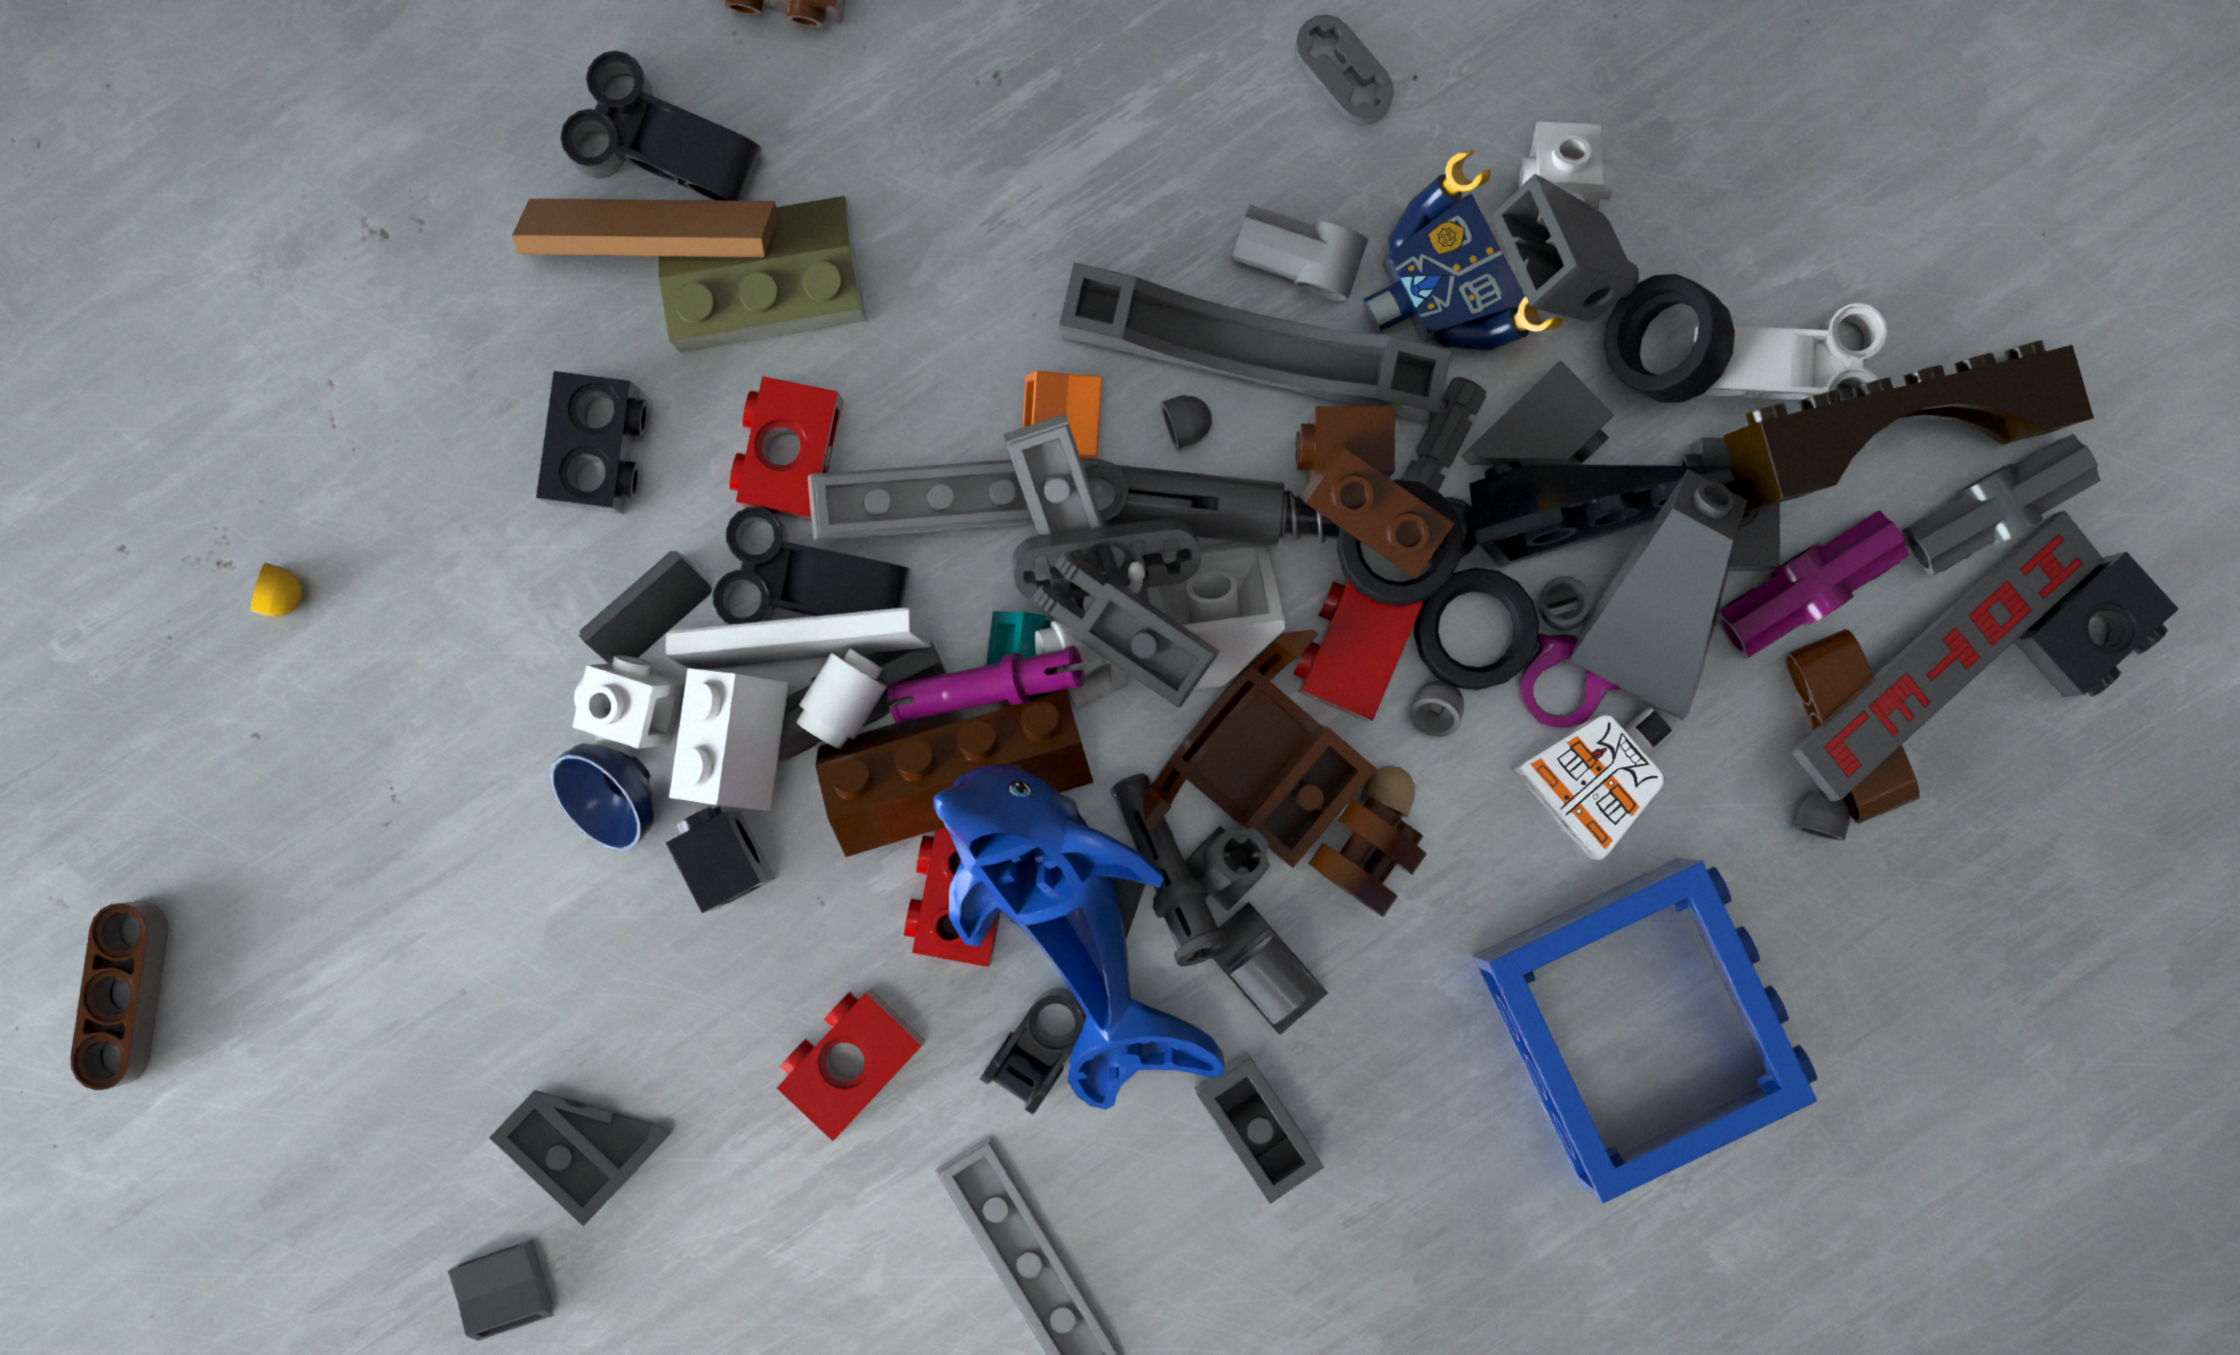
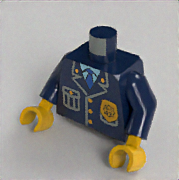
M1466 150L1453 156L1447 162L1446 175L1438 176L1408 203L1389 235L1390 253L1386 256L1383 267L1392 285L1363 299L1366 313L1378 333L1410 319L1422 342L1436 339L1446 349L1490 352L1528 336L1530 330L1534 332L1553 331L1561 326L1562 318H1552L1543 323L1539 320L1537 309L1530 307L1472 193L1462 198V192L1476 189L1486 184L1490 179V169L1480 173L1473 181L1465 177L1462 171L1463 162L1466 158L1472 156L1476 152L1475 150Z

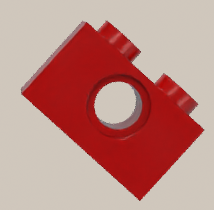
M762 376L759 392L750 390L745 402L742 426L743 428L751 429L746 454L736 453L730 474L729 489L738 491L736 498L738 504L743 508L762 507L776 515L812 522L807 477L810 474L829 472L844 401L838 391ZM783 433H791L798 436L800 452L796 459L786 465L771 463L768 456V448L771 441Z
M871 989L860 999H857L851 992H848L823 1019L832 1029L822 1040L814 1046L805 1039L779 1066L788 1076L779 1084L777 1089L832 1141L838 1137L926 1042ZM851 1043L860 1049L864 1057V1067L860 1074L847 1077L836 1072L831 1064V1052L835 1045Z

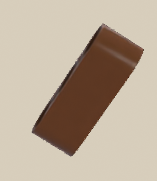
M1847 629L1790 651L1785 655L1789 676L1812 731L1873 677L1858 641ZM1903 746L1898 747L1843 798L1849 808L1850 817L1857 824L1920 798L1918 783Z
M146 901L110 904L102 908L93 917L89 929L70 1060L71 1070L75 1079L84 1087L92 1090H107L138 1079L146 1070L150 1059L168 938V922L164 913L156 905ZM126 914L131 915L137 921L140 929L138 941L133 947L127 946L119 935V926ZM116 978L126 983L130 990V1001L124 1011L115 1007L110 999V988ZM106 1042L115 1046L120 1054L121 1064L115 1075L109 1073L103 1067L100 1060V1053Z

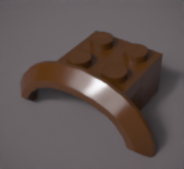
M1314 629L1282 633L1260 652L1226 688L1182 740L1148 787L1143 797L1145 828L1150 832L1170 810L1175 796L1187 779L1245 830L1254 827L1269 842L1267 848L1280 860L1292 868L1297 865L1377 770L1327 726L1320 725L1270 682L1290 662L1298 659L1319 633Z

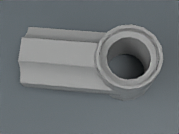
M1249 204L1232 260L1293 279L1297 287L1316 296L1346 302L1349 299L1368 240L1362 234L1344 226L1323 221H1316L1311 225Z

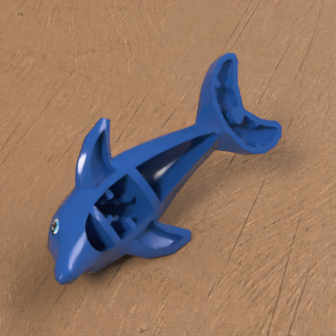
M991 764L975 767L957 777L951 788H945L934 795L933 807L939 819L944 822L961 859L949 887V919L964 944L979 947L998 912L1002 911L1044 952L1086 1014L1081 1033L1071 1051L1068 1083L1078 1098L1089 1106L1106 1110L1115 1105L1120 1087L1138 1070H1175L1209 1078L1223 1075L1225 1067L1223 1052L1211 1036L1176 1016L1154 1009L1131 997L1124 921L1114 878H1123L1160 888L1164 880V873L1139 851L1101 831L1088 827L1079 814L1074 800L1061 795L1044 780L1019 765Z

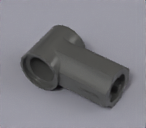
M1219 826L1193 852L1185 863L1192 878H1199L1201 882H1204L1209 894L1228 911L1255 885L1270 867L1267 860L1269 842L1254 827L1247 830H1236L1229 827L1227 830H1224Z

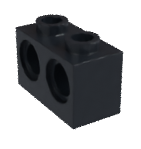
M559 371L553 372L537 486V499L550 505L623 514L625 499L634 500L637 492L639 465L638 462L631 461L634 436L643 437L648 413L647 400L639 399L640 389L628 380ZM600 397L611 398L614 404V414L610 422L601 428H589L585 420V412L588 405ZM589 460H601L605 467L603 483L593 491H581L576 481L579 468Z

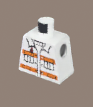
M1650 707L1642 711L1624 728L1608 712L1598 713L1522 759L1511 769L1591 859L1602 860L1610 853L1665 784L1667 779L1649 757L1674 736V733L1664 719Z

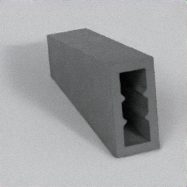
M1688 469L1586 618L1570 661L1667 713L1684 720L1689 713L1703 672L1747 500L1732 493L1721 483L1708 480Z

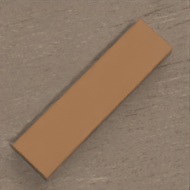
M529 199L512 237L517 254L763 258L766 255L778 222L775 201Z

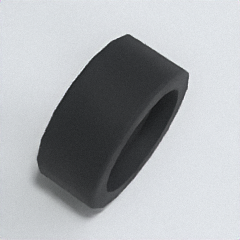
M1678 274L1654 275L1639 282L1629 296L1620 298L1616 302L1606 323L1604 349L1609 367L1623 384L1661 403L1685 402L1705 393L1722 377L1733 355L1735 329L1729 310L1714 293L1697 282ZM1676 304L1688 305L1695 310L1699 320L1697 340L1690 354L1676 368L1661 375L1647 371L1642 365L1640 351L1642 338L1650 322L1661 311Z
M1396 479L1392 481L1454 523L1437 548L1436 557L1430 568L1416 579L1404 582L1386 580L1374 573L1365 562L1361 541L1341 527H1339L1337 553L1343 574L1357 592L1378 604L1403 607L1427 600L1448 583L1460 562L1463 534L1457 513L1442 494L1421 482Z
M1476 567L1453 573L1444 587L1427 600L1422 601L1423 605L1415 621L1414 638L1418 653L1432 674L1453 687L1471 690H1481L1506 683L1522 671L1537 648L1540 624L1533 600L1518 581L1498 570ZM1469 592L1488 593L1500 600L1510 612L1514 626L1512 642L1505 655L1493 664L1482 667L1466 666L1451 658L1443 648L1438 632L1440 616L1447 604L1458 595Z

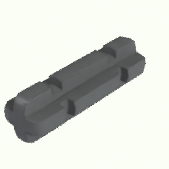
M1455 377L1451 380L1443 396V400L1447 401L1445 408L1439 407L1437 415L1430 422L1416 450V453L1421 456L1418 462L1411 460L1402 480L1421 482L1433 490L1439 491L1445 479V475L1441 474L1443 467L1448 469L1451 467L1472 425V422L1467 420L1470 413L1477 415L1486 398V391L1480 385L1463 377Z

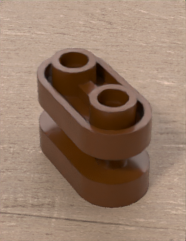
M1370 796L1364 806L1351 800L1337 820L1352 833L1341 851L1337 852L1322 842L1308 865L1359 902L1384 917L1398 897L1383 885L1396 865L1413 875L1427 853L1417 846L1423 835L1402 821V817ZM1372 850H1375L1362 869L1361 866L1363 865L1365 860L1368 858Z

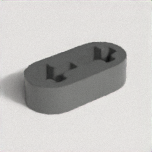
M1327 14L1317 15L1307 20L1300 28L1295 44V56L1301 69L1338 113L1348 122L1365 126L1372 125L1381 120L1388 112L1394 95L1393 82L1387 71L1348 25L1338 17ZM1317 34L1323 40L1331 35L1336 37L1338 41L1335 45L1334 53L1343 65L1338 68L1326 54H1321L1317 58L1310 55L1314 43L1312 35ZM1350 73L1363 87L1370 85L1372 82L1378 86L1379 89L1374 98L1377 106L1372 108L1366 102H1362L1358 106L1353 105L1350 99L1353 96L1354 87L1345 76Z

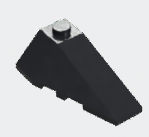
M1512 461L1498 464L1485 470L1483 473L1484 479L1469 483L1477 542L1499 567L1653 521L1688 469L1708 480L1721 483L1736 495H1740L1732 466L1529 464L1522 467L1520 462Z

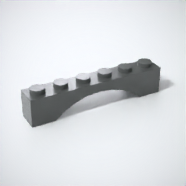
M1075 262L1059 324L1060 336L1063 338L1355 406H1395V415L1429 423L1439 411L1452 354L1450 349L1390 335L1332 329L1260 315L1193 297L1136 276Z

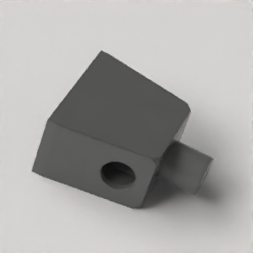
M1534 174L1490 215L1530 307L1589 322L1597 319L1618 299L1629 296L1638 284L1639 270L1633 262L1628 261L1612 225L1605 215L1537 174Z

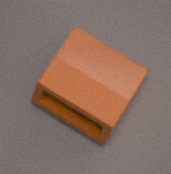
M1035 371L1025 375L1022 428L1066 413L1081 459H1097L1102 376Z

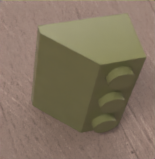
M840 196L776 207L778 222L766 255L763 258L659 256V283L669 341L680 353L867 321L846 197Z

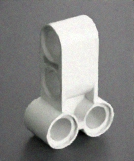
M1853 303L1844 306L1824 321L1819 330L1733 325L1735 329L1733 355L1722 377L1701 395L1801 401L1815 395L1834 391L1841 384L1854 388L1879 380L1875 374L1863 368V362L1878 353L1885 344L1887 336L1886 322L1881 313L1871 305ZM1840 322L1854 323L1861 329L1865 340L1861 351L1848 350L1841 344L1837 332ZM1698 327L1695 328L1694 344L1697 340Z

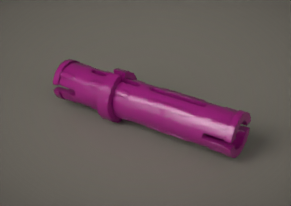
M1068 646L1062 650L1025 658L1020 653L1003 655L1000 663L906 682H893L888 687V701L913 697L914 702L889 707L890 713L896 723L902 724L909 720L1006 700L1011 705L1028 703L1031 695L1068 688H1081L1084 684V669L1057 673V669L1083 662L1075 646Z

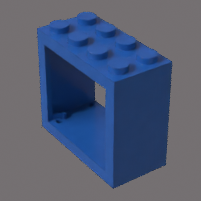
M1681 858L1672 860L1472 955L1581 1186L1602 1204L1818 1101L1810 1086V1083L1817 1081L1815 1069L1800 1045L1791 1046L1781 1025L1789 1021L1785 1006L1771 985L1763 988L1753 967V964L1760 961L1758 950L1748 931L1743 926L1735 929L1724 906L1732 901L1728 887L1714 866L1706 869L1704 862L1700 860ZM1673 905L1676 912L1688 908L1766 1074L1756 1078L1760 1085L1759 1088L1621 1154L1618 1153L1616 1146L1606 1150L1530 991L1528 983L1536 980L1533 974L1534 970L1668 906Z

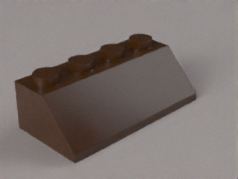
M1066 689L1031 695L1030 701L1024 704L1011 705L1006 700L909 720L902 724L894 723L857 734L855 739L848 737L840 750L829 744L818 746L815 763L827 818L845 857L945 828L944 822L939 819L933 807L934 795L945 788H951L957 777L975 767L991 764L1019 765L1044 780L1059 793L1094 783Z

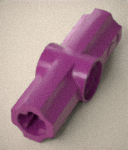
M1881 510L1875 511L1822 546L1820 543H1816L1781 564L1780 567L1771 571L1772 577L1723 606L1724 608L1718 611L1717 614L1720 628L1731 646L1744 659L1750 658L1801 624L1806 627L1835 611L1854 597L1853 591L1901 563L1900 561L1909 556L1905 546V539L1893 521L1889 520Z

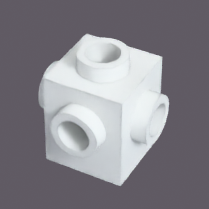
M1537 121L1530 156L1521 158L1519 188L1534 174H1537L1598 210L1600 199H1610L1614 178L1613 161L1603 160L1601 124Z
M615 655L613 663L586 665L585 674L579 681L575 691L574 700L577 709L572 727L595 734L594 743L596 745L606 746L620 752H632L633 747L641 749L671 745L684 683L650 673L652 663L631 656Z

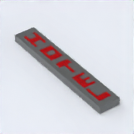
M2065 510L2053 514L1801 741L1791 753L1831 802L1842 800L2104 560Z

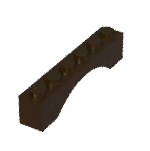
M2043 340L2005 351L2007 361L1996 363L1993 352L1955 363L1957 373L1945 376L1943 366L1937 365L1903 376L1905 386L1893 388L1891 377L1852 388L1854 396L1852 399L1841 401L1838 390H1834L1799 401L1801 407L1799 412L1788 414L1785 403H1780L1745 414L1749 426L1723 435L1740 495L1747 500L1745 511L1796 499L1837 485L1854 456L1875 434L1895 420L1927 418L1951 421L1980 431L2005 445L2094 419L2073 345L2046 351Z

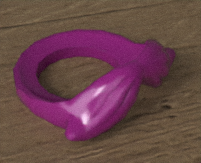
M1538 633L1539 650L1528 663L1519 680L1520 698L1527 711L1540 723L1552 727L1570 728L1585 722L1596 711L1607 691L1621 689L1619 686L1586 669L1585 698L1575 711L1566 715H1554L1544 711L1538 705L1534 697L1536 679L1543 671L1557 665L1561 660L1570 659L1578 640L1575 635H1546Z

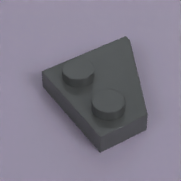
M534 1090L489 1138L582 1226H585L671 1133L662 1126Z

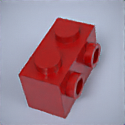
M946 827L935 830L934 837L923 835L916 866V873L927 875L922 900L911 898L904 928V936L915 938L912 953L989 967L992 961L1001 911L998 912L979 947L964 944L949 919V887L961 859Z

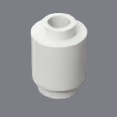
M851 648L844 658L832 652L800 702L799 706L804 710L796 723L814 736L840 750L848 737L856 738L886 690L887 686L877 680L883 668Z

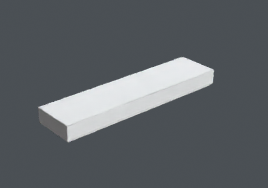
M907 607L674 630L666 633V656L691 669L829 657L832 652L838 656H844L850 648L860 654L931 647V625Z

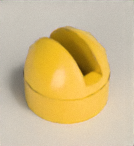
M265 562L255 585L250 611L270 617L286 615L294 611L302 600V586L298 578L290 570Z

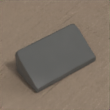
M671 550L579 631L580 634L578 636L607 663H613L615 655L638 658L707 598L712 592V587L683 554L676 550L674 552Z

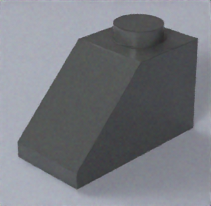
M1559 361L1461 457L1469 465L1495 466L1512 461L1520 462L1521 466L1529 464H1563L1572 456L1582 464L1609 438L1601 428L1614 415L1562 361Z

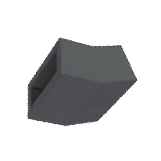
M533 1240L457 1264L448 1270L458 1302L465 1336L480 1341L554 1316L545 1277Z

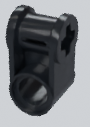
M1052 988L1043 992L1034 1001L1014 1033H1009L979 1079L985 1084L994 1081L1024 1101V1110L1032 1115L1041 1105L1063 1071V1064L1071 1054L1086 1019V1014L1072 991L1065 988ZM1051 1004L1066 1006L1073 1013L1075 1027L1063 1036H1054L1048 1033L1040 1023V1011L1044 1007Z

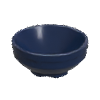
M582 743L565 751L553 762L550 770V782L553 793L569 820L589 839L611 850L626 851L636 846L651 830L654 823V800L649 786L651 776L637 757L628 756L623 752L606 746Z

